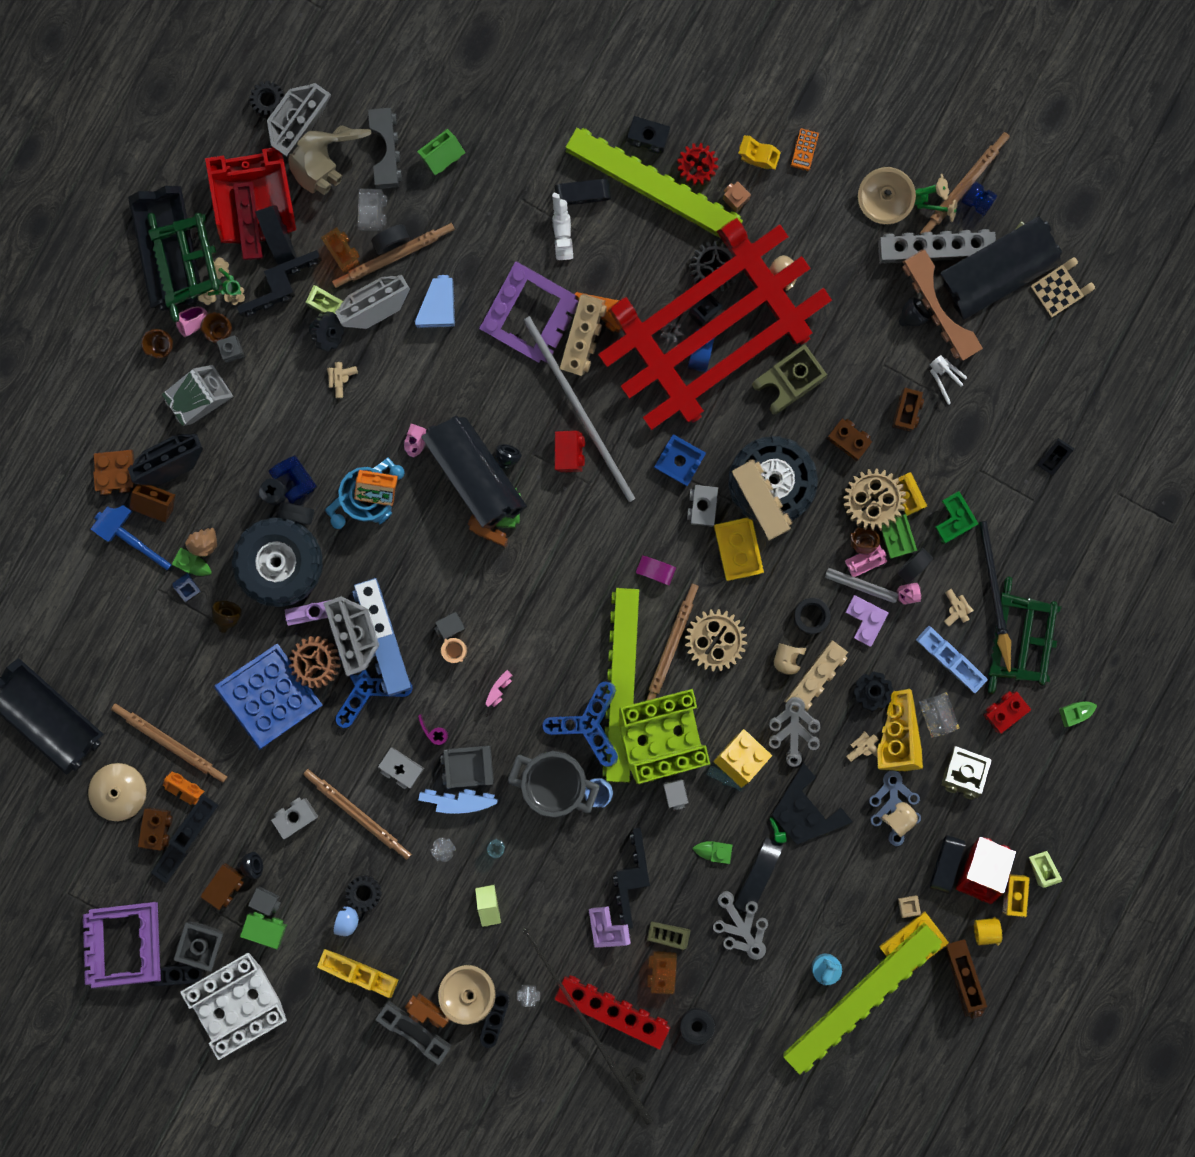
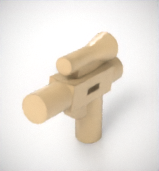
M335 362V368H327L329 388H334L333 384L335 383V398H343V383L348 382L350 375L358 374L357 366L343 369L342 362Z
M952 589L946 591L945 594L952 606L949 608L951 615L944 623L949 627L958 618L963 623L968 621L969 617L967 614L974 610L968 605L964 596L960 595L958 599Z
M864 731L857 740L850 744L853 748H856L846 757L850 762L861 754L866 756L873 754L877 757V747L874 743L878 741V738L874 734L869 737Z

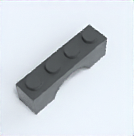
M391 108L368 110L371 133L380 136L387 145L384 158L373 166L376 189L399 187V181H402L401 169L398 170L397 163L401 161L400 152L396 151V144H399L398 132H394V125H397L396 113H393Z
M390 1001L386 1003L375 1019L390 1031L396 1032L408 1039L426 1057L438 1065L452 1046L420 1022L412 1020L409 1014Z

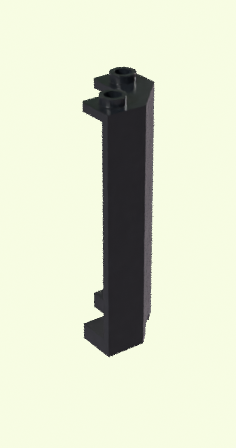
M163 186L154 192L138 191L128 197L150 307L159 308L160 311L168 310L169 308H167L165 302L166 291L162 290L164 285L161 284L162 278L159 277V265L156 264V252L153 251L154 242L149 235L151 228L147 216L149 213L155 215L157 228L171 225L173 221L188 219L181 186ZM187 230L184 233L189 253H192L194 248L190 230ZM177 234L162 239L174 292L189 287ZM195 259L191 260L196 282L199 284L201 282ZM198 297L187 299L177 305L196 304Z

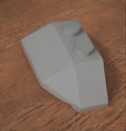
M316 83L289 89L267 120L271 146L288 157L298 146L297 142L308 131H311L319 120L331 94Z
M402 275L397 277H381L348 295L335 313L343 327L367 329L400 311L410 288Z
M341 596L323 603L346 676L366 670L379 647L368 609Z

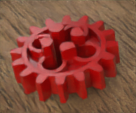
M693 143L692 149L686 146V153L680 152L682 159L677 161L678 164H681L677 170L683 171L680 177L686 176L687 183L692 180L693 185H696L697 181L703 185L704 180L710 182V176L715 177L716 173L713 170H718V165L714 163L718 162V158H713L715 151L709 152L710 146L704 149L702 143H700L699 147H696ZM705 154L706 158L702 159L701 166L697 167L696 174L691 175L689 171H692L695 163H698L699 155ZM692 157L693 161L688 162L686 158ZM708 167L709 171L704 172L703 168Z

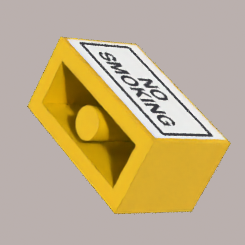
M1009 874L1004 890V914L1027 916L1029 877Z

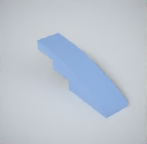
M928 626L916 639L921 646L973 693H976L988 680L932 627Z

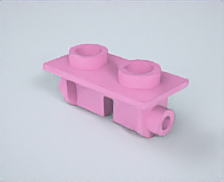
M879 545L874 552L868 555L858 554L845 560L851 576L856 577L886 563L887 560L884 550Z

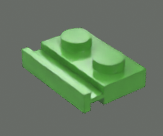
M906 514L901 515V518L894 517L896 523L894 524L890 521L889 528L885 524L882 525L881 533L890 559L917 551Z

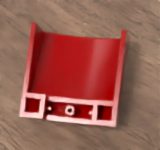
M275 148L262 149V154L225 159L224 155L205 158L220 242L240 243L233 184L253 182L256 211L270 206H277L282 222L286 224L288 233L296 230L283 154ZM258 221L260 241H264L266 239Z

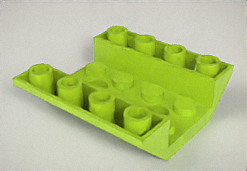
M693 689L628 705L619 709L618 726L626 761L637 784L710 764L706 745H701L693 713V709L697 708ZM677 725L682 729L679 736H676L673 732L674 727ZM640 735L646 737V743L643 746L638 744V737Z

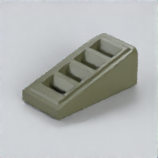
M651 921L647 941L685 950L688 946L691 930ZM656 928H660L658 938H655ZM664 929L667 930L665 940L663 939ZM673 931L675 932L674 940L670 941ZM681 933L683 934L681 943H678L679 935Z

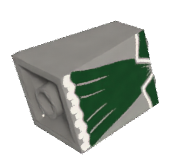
M213 365L192 369L162 394L165 403L172 409L177 421L182 426L195 423L234 397Z

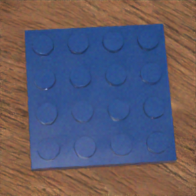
M278 644L214 686V689L259 750L322 706L308 684L303 686L302 679L300 682L296 681L298 674L295 676L291 674L295 668H289V665L292 663Z

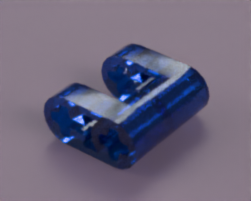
M296 455L276 464L268 471L273 479L288 474L296 487L285 494L290 503L310 494L317 488V485Z

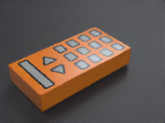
M800 129L791 167L809 171L819 133Z

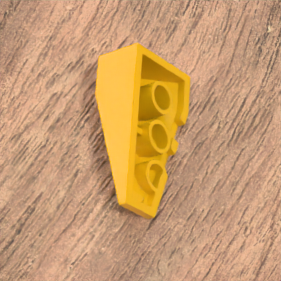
M912 690L893 691L887 710L886 724L882 729L883 736L877 748L878 769L895 771L923 769L922 749Z

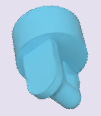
M821 954L812 962V974L820 984L831 985L840 979L842 966L835 956Z

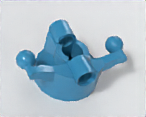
M388 457L374 468L361 467L349 472L341 481L338 490L339 497L324 510L331 518L332 527L340 529L345 525L344 516L335 513L340 506L349 516L359 521H373L381 524L392 515V507L390 505L374 503L368 507L359 500H355L357 476L359 470L381 473L389 468L390 475L398 476L397 480H400L405 474L403 467L395 465Z

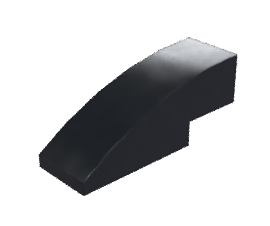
M270 206L255 211L264 237L277 264L280 265L297 258L286 224L282 222L278 207Z

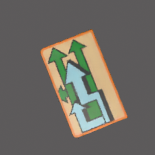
M359 470L356 480L355 500L392 506L398 476Z

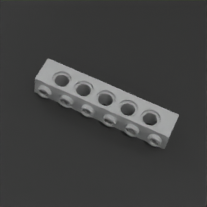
M983 229L978 230V233L963 230L959 231V234H952L951 231H943L939 235H933L932 232H923L917 236H914L913 233H904L902 236L896 237L894 234H884L878 241L879 264L903 263L902 261L919 252L914 249V243L922 245V249L926 250L931 261L962 260L995 242V232ZM971 240H976L979 243V248H973ZM952 241L959 242L960 249L953 248ZM932 243H940L941 250L934 249ZM901 244L904 250L898 252L895 250L894 245Z

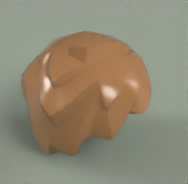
M207 528L204 531L201 529L199 532L190 534L185 543L187 550L193 555L200 557L213 553L217 547L214 528Z

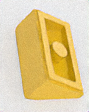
M910 472L899 477L897 485L903 484L901 491L906 493V496L902 497L906 499V503L901 504L905 507L904 512L906 516L927 507L912 473Z

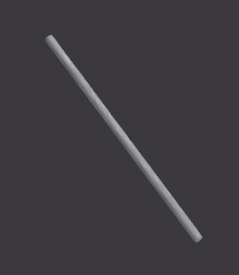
M530 316L525 318L523 321L625 497L628 502H631L635 497L532 319Z

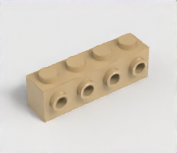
M586 294L580 295L561 362V370L580 376L589 371L591 365L589 357L596 348V343H594L595 336L600 334L602 327L599 324L600 319L605 316L607 310L605 300Z
M751 460L733 470L732 473L768 539L772 540L790 530L792 521L787 513L783 514L780 508L783 505L778 496H773L771 492L773 486L769 479L765 480L761 473L764 470L761 464Z
M833 640L830 641L784 702L786 703L790 698L798 697L805 703V711L807 712L813 704L810 701L814 696L818 697L824 690L823 684L826 680L828 682L832 680L836 674L834 670L838 665L841 667L845 663L848 652ZM792 706L793 709L799 708L798 706Z

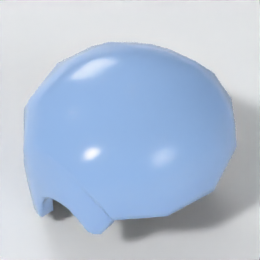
M591 779V782L597 783L600 786L593 807L604 808L612 800V786L605 779ZM586 788L585 790L586 801L591 791V789Z
M343 907L346 911H339L333 932L335 935L349 936L353 934L358 926V915L352 907Z

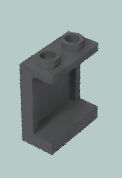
M491 745L445 749L444 754H441V765H445L446 772L442 773L443 785L447 784V789L494 784Z

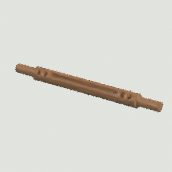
M1006 132L1000 136L993 146L990 145L950 193L947 200L940 205L941 207L948 208L950 204H953L954 200L958 202L999 154V149L1010 137ZM936 210L930 217L931 220L919 234L931 232L936 225L941 223L947 212Z
M450 223L436 231L433 229L348 271V274L332 282L335 288L351 280L354 282L439 240V237L455 230V228Z
M691 584L687 597L682 602L649 687L650 692L647 700L655 699L657 694L660 693L693 608L692 603L699 587L695 584Z
M116 703L111 708L112 711L126 719L127 723L203 773L210 774L222 783L226 781L227 776L213 768L211 763L135 713L126 711Z
M309 769L304 772L303 775L314 783L318 790L375 835L388 848H393L406 860L411 856V853L401 846L396 838L374 822L325 780L322 781Z

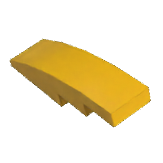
M324 949L317 968L349 983H355L388 998H392L398 983V979L326 949Z

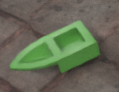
M180 547L172 565L193 575L207 576L212 574L210 567L202 558Z
M1078 702L1060 708L1059 711L1064 727H1070L1085 721L1094 713L1097 705L1091 702Z
M707 841L693 847L695 853L704 859L730 864L732 844Z

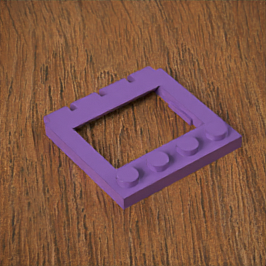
M516 261L479 329L538 363L541 360L548 363L537 343L533 348L526 344V341L512 333L505 332L501 327L527 279L546 292L561 298L541 334L547 347L549 345L554 348L557 347L563 336L557 330L558 328L563 331L566 330L572 319L566 313L575 314L579 301L575 299V294ZM548 347L551 354H553L554 351Z
M151 902L91 909L89 914H83V928H89V931L83 932L84 948H90V951H84V967H90L91 969L84 971L85 985H91V988L161 981L158 903ZM139 915L141 972H125L105 976L103 919Z

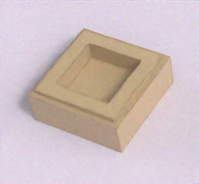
M917 895L898 898L901 918L921 915Z

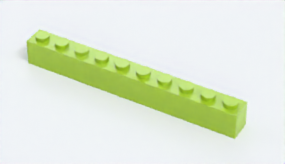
M576 128L565 147L566 152L719 238L720 236L716 231L729 221L738 218L741 224L743 222L740 219L741 216L737 213L725 211L721 204L709 202L705 195L691 192V188L687 185L675 183L671 176L666 174L663 176L657 173L658 170L653 166L648 165L647 167L641 164L642 161L637 157L625 155V152L619 147L613 148L609 146L606 140L591 136L592 133L584 128L581 130Z
M616 588V592H612L611 604H615V611H611L610 622L614 623V631L610 630L609 641L613 642V650H609L608 660L612 661V669H608V680H611V683L614 684L616 692L610 707L606 711L605 719H609V727H605V734L617 752L618 760L613 766L603 765L602 777H606V781L629 782L630 768L626 761L618 725L619 709L632 705L634 702L639 589ZM604 750L607 756V761L611 762L610 758L612 757V754H607Z
M923 922L783 1053L784 1058L799 1074L803 1071L805 1073L813 1067L812 1063L817 1058L819 1060L827 1054V1049L831 1045L836 1046L841 1041V1036L845 1032L850 1033L855 1028V1023L859 1019H865L870 1014L869 1010L874 1005L876 1007L884 1001L883 997L888 992L890 994L898 988L897 984L902 979L904 981L912 975V970L916 966H922L930 953H936L941 948V939Z

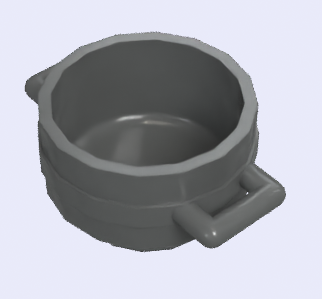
M557 751L541 753L534 759L518 755L508 777L509 784L522 789L523 798L531 809L541 815L550 817L567 815L574 809L590 813L600 789L599 784L586 780L584 770L576 759L566 753ZM521 765H527L523 771L522 780L517 779ZM586 788L591 789L586 804L581 803L585 796Z

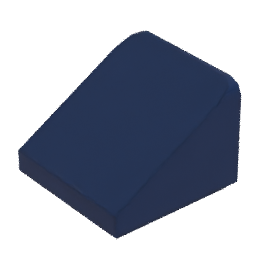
M188 573L172 584L175 591L185 602L201 592Z

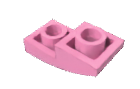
M508 670L501 675L492 687L486 701L488 707L490 705L495 707L502 701L501 696L503 693L498 688L502 687L504 689L512 682L510 678L513 675Z

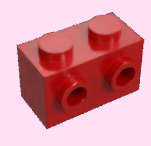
M579 431L555 432V470L558 472H582V466L585 465V457L582 455L585 438L582 436V433Z
M1008 691L1001 697V702L997 705L993 703L986 708L987 712L984 716L997 733H1003L1031 711L1030 707L1016 691L1012 693Z

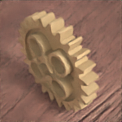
M868 469V475L860 472L861 478L859 479L854 476L855 483L849 482L851 489H845V492L849 494L843 497L845 501H848L844 504V507L850 508L846 511L847 515L853 514L851 521L857 519V526L863 523L865 530L868 526H871L872 531H874L875 526H878L881 531L884 524L889 528L890 521L894 524L896 523L895 516L901 518L899 511H905V507L901 505L906 503V499L902 498L906 496V493L901 491L903 484L897 485L899 479L892 480V473L886 476V470L879 474L878 469L875 470L874 474L871 473L870 469ZM874 483L881 485L878 490H872L871 486ZM858 496H865V502H857L856 499ZM872 497H874L875 499L878 498V502H877V503H876L875 501L872 502L871 498H872ZM886 497H892L894 499V501L891 504H885L883 502V500ZM872 509H876L879 511V514L872 517L869 515V512Z
M710 609L708 616L705 612H702V619L696 616L697 623L690 622L693 629L687 628V631L691 633L690 636H685L686 639L690 640V643L685 644V646L691 647V650L687 653L694 654L691 660L698 659V666L704 663L705 670L709 665L712 671L715 670L716 666L722 671L723 665L729 669V662L736 665L735 658H742L739 652L746 651L741 647L747 644V642L742 641V638L746 637L747 634H741L745 627H738L740 620L734 622V614L727 617L728 611L721 615L720 609L717 610L716 614ZM715 621L718 623L719 629L717 632L709 630L708 625L710 622ZM723 626H726V630L719 638L721 643L715 644L709 654L706 655V650L713 642L711 637H716ZM726 633L734 635V641L731 644L726 643L724 640ZM700 637H705L708 641L705 648H701L697 644V640ZM716 648H720L723 651L721 659H716L713 656V651Z

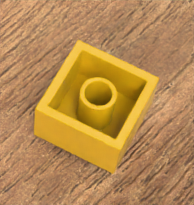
M743 729L713 762L742 788L751 781L772 755Z

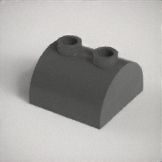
M186 922L174 960L211 972L224 933L204 924Z

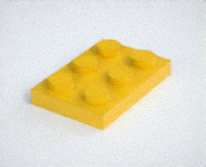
M743 518L714 525L726 581L764 573L754 525L751 519Z
M924 911L880 945L879 948L887 957L923 922L941 939L942 943L939 950L949 942ZM930 953L926 959L928 960L934 954Z

